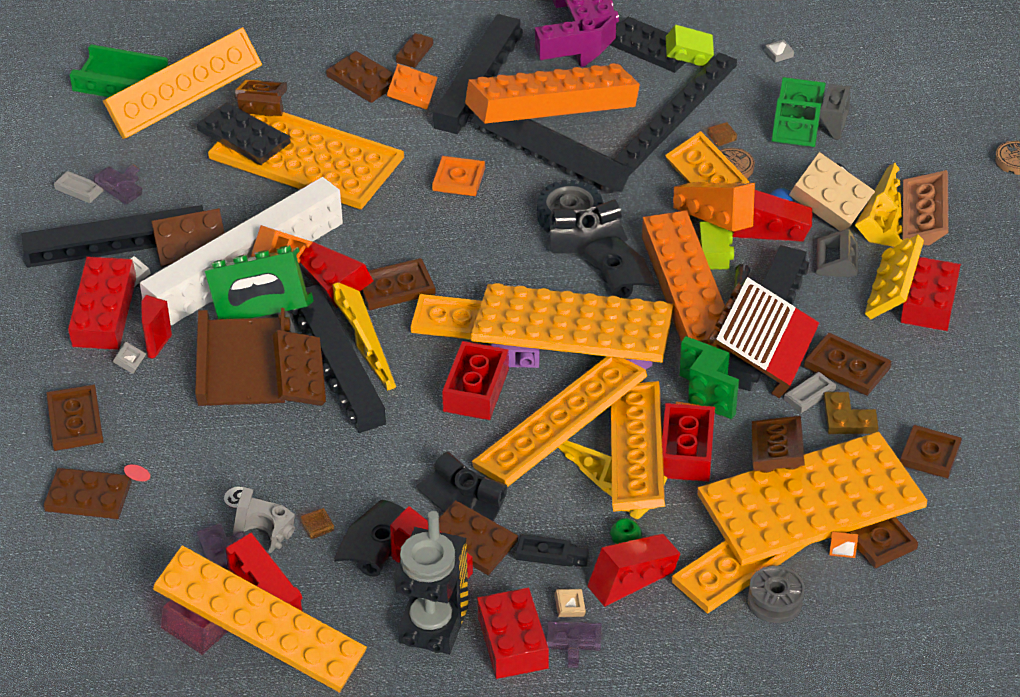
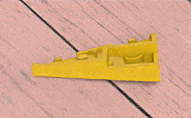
M896 163L887 167L874 190V194L869 199L855 224L868 242L895 247L903 241L900 239V234L903 232V227L899 225V219L902 217L901 194L897 192L900 180L896 179V173L899 171Z

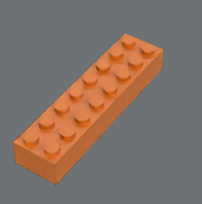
M615 63L608 66L593 65L588 68L574 67L573 69H555L549 72L536 71L535 73H517L510 76L478 77L468 81L465 104L485 124L629 108L636 106L640 84L621 65Z
M680 211L643 217L642 239L666 303L673 304L672 319L681 342L687 336L710 345L707 340L713 330L718 329L715 324L722 313L725 315L726 312L723 311L725 305L688 212ZM717 344L716 348L727 351L730 355V351Z

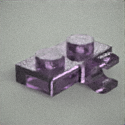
M135 165L129 166L123 175L110 166L94 175V183L126 205L142 195V188L135 184L139 180V177L135 174L140 171Z
M221 523L197 531V536L206 559L228 570L226 548L246 536L245 532H237L227 537Z
M548 622V648L568 649V668H579V650L601 651L602 623Z

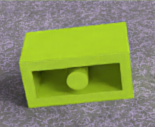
M675 25L666 35L667 57L705 66L714 55L713 35Z
M700 222L699 242L710 270L729 269L730 260H734V246H730L733 242L732 231L709 222Z

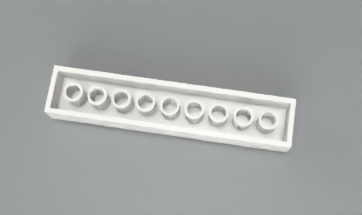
M321 177L140 282L142 299L149 295L167 301L170 324H175L213 301L205 270L212 266V262L225 259V262H231L234 257L240 255H247V258L251 257L261 225L313 242L343 224L340 189L324 177Z

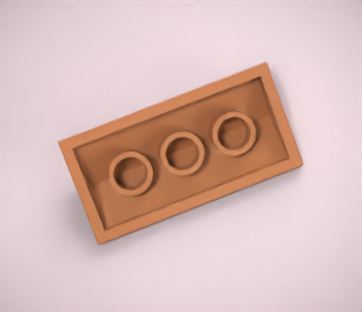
M947 170L903 180V240L906 238L910 239L918 234L924 240L923 245L929 246L949 233Z

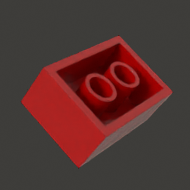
M919 257L907 299L903 304L901 323L948 331L961 264Z
M462 341L442 391L443 412L491 420L509 371V349Z
M665 403L662 435L665 477L668 479L710 482L715 407Z
M529 587L477 597L478 620L496 679L549 669V648Z

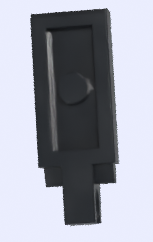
M521 534L515 552V560L568 567L573 565L587 566L589 549L577 547V545L571 544V540Z

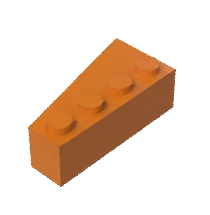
M692 182L675 186L673 208L687 211L689 215L732 232L753 227L755 183Z

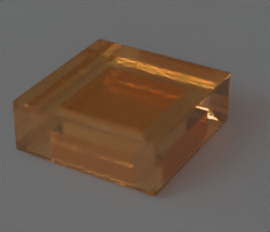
M727 122L708 128L707 134L717 146L737 140V133Z
M324 508L300 516L301 523L310 539L334 531V524Z

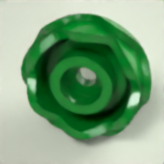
M626 518L616 521L609 533L615 544L642 538L640 526L634 520Z

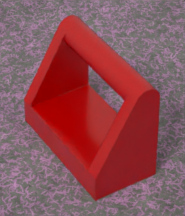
M146 295L141 301L142 326L147 356L152 359L159 354L170 339L172 330L167 301Z

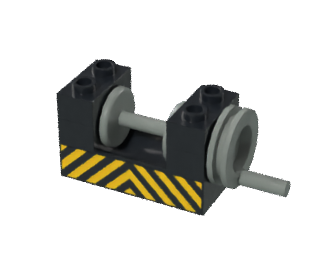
M430 511L428 513V530L414 527L411 537L401 547V560L395 572L396 593L409 596V601L398 625L399 643L409 647H418L435 653L450 655L469 607L466 538L439 532V514L437 511Z

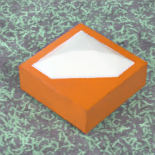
M832 532L829 555L855 558L858 534Z

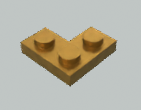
M824 392L828 434H873L878 432L876 409L851 410L849 392Z

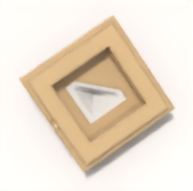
M558 589L555 591L554 596L558 617H584L586 610L582 589Z

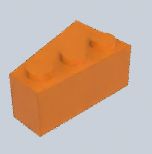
M261 225L251 257H254L255 253L268 250L269 253L277 252L279 247L290 245L291 248L299 247L300 252L297 254L299 263L300 255L306 247L309 248L312 242Z

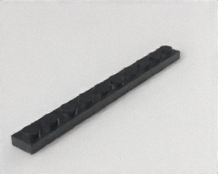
M719 52L614 159L632 167L631 175L737 66V59Z

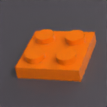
M397 64L387 96L427 110L438 77Z
M442 156L432 183L433 191L476 196L485 171V161Z

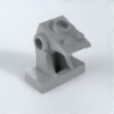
M243 487L237 505L232 538L240 540L243 538L245 531L259 528L265 530L271 538L268 553H272L275 548L280 549L282 547L281 542L284 539L288 540L295 530V526H293L295 514L283 505L252 498L254 489Z

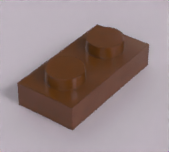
M414 33L396 55V63L415 68L433 46V38Z
M238 93L237 102L239 109L248 114L283 115L284 108L281 96Z

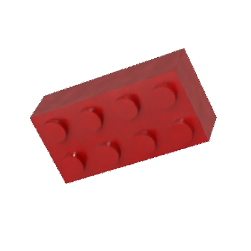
M86 258L68 328L73 347L120 349L136 282L133 259Z

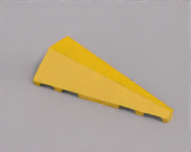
M341 283L333 284L334 301L355 329L357 349L386 390L396 388L360 291Z
M568 440L558 447L585 475L612 497L611 456ZM664 476V485H665L666 480H667V477H665V476ZM649 508L635 509L628 512L631 517L639 519Z

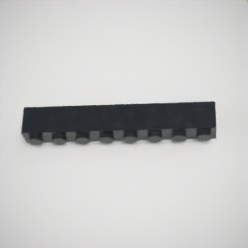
M501 14L496 15L433 111L434 129L458 134L461 128L466 126L468 117L474 113L465 104L468 81L478 77L490 78L498 76L500 67L506 63L507 56L510 52H513L517 40H520L522 37L523 29L520 28V19Z
M475 114L472 120L473 123L479 125L478 130L487 134L493 132L496 134L495 138L504 142L510 140L513 142V147L523 151L526 148L531 151L530 155L539 159L545 157L548 159V164L558 168L561 165L566 168L565 172L574 176L580 174L584 176L583 181L592 185L598 183L602 185L600 189L613 194V191H623L632 167L531 119L485 124Z
M203 205L21 233L26 267L30 268L81 260L87 257H100L156 248L152 221L204 211Z
M780 245L761 286L793 305L796 296L795 290H799L802 284V274L806 275L808 271L807 251ZM730 353L728 375L739 379V389L751 391L754 382H759L761 371L733 353Z
M319 284L307 287L306 292H312L314 301L307 307L291 311L294 316H298L300 329L302 331L305 330L306 335L320 337L323 373L325 377H330L331 388L334 393H338L341 408H346L350 425L354 424L358 433L386 425L385 407Z

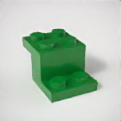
M782 77L772 141L811 147L816 146L818 126H820L821 120L820 110L824 100L826 83Z
M685 336L681 342L679 376L689 380L688 403L715 407L716 414L733 419L737 408L739 379L728 375L729 352Z

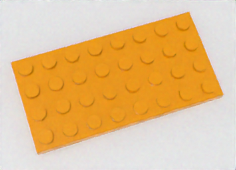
M283 112L282 116L250 114L289 135L291 140L289 145L262 165L219 142L208 152L209 159L298 189H302L324 177L340 189L341 203L362 210L404 159V151L285 112Z
M500 283L488 284L471 333V341L663 362L673 314V304L664 301H643L638 298L624 299L617 296H597L592 293L578 294L571 291H550L546 288L532 289L525 286H504Z
M880 432L805 454V466H800L797 469L780 468L767 473L753 470L698 487L697 493L741 566L831 538L832 532H850L927 506V499Z

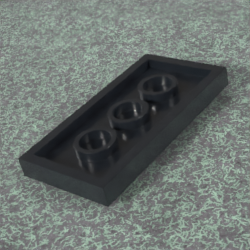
M629 16L616 27V38L610 46L673 73L677 72L686 63L685 61L667 57L666 35L668 32Z
M227 102L197 123L198 131L259 165L265 163L291 143L289 135Z

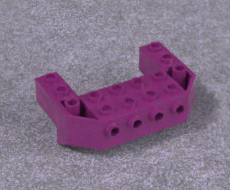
M552 0L555 8L568 6L574 21L535 27V49L540 60L576 55L580 67H584L598 57L615 40L616 23L619 22V15L617 10L614 11L612 0Z

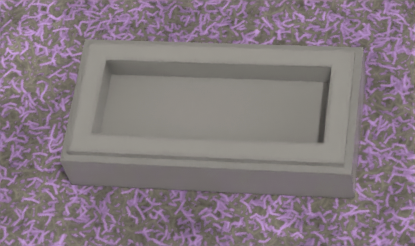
M69 171L65 172L54 183L56 190L91 203L104 191L102 184Z
M818 372L784 395V401L800 413H803L824 399V392H834L836 384Z

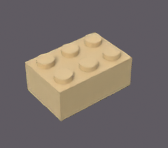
M819 152L796 183L789 196L800 204L811 207L813 213L837 230L842 231L851 226L875 191Z

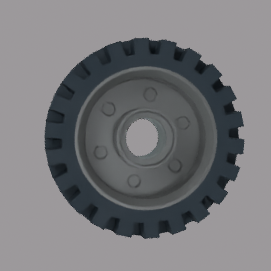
M562 180L561 184L554 182L553 187L551 185L546 186V190L543 189L540 195H538L537 220L541 228L544 227V231L548 233L550 232L551 212L553 209H589L603 204L602 195L598 193L596 188L592 189V185L587 184L585 186V182L582 181L576 184V180H571L570 183H567V180ZM589 215L584 216L582 219L583 226H586L590 222Z

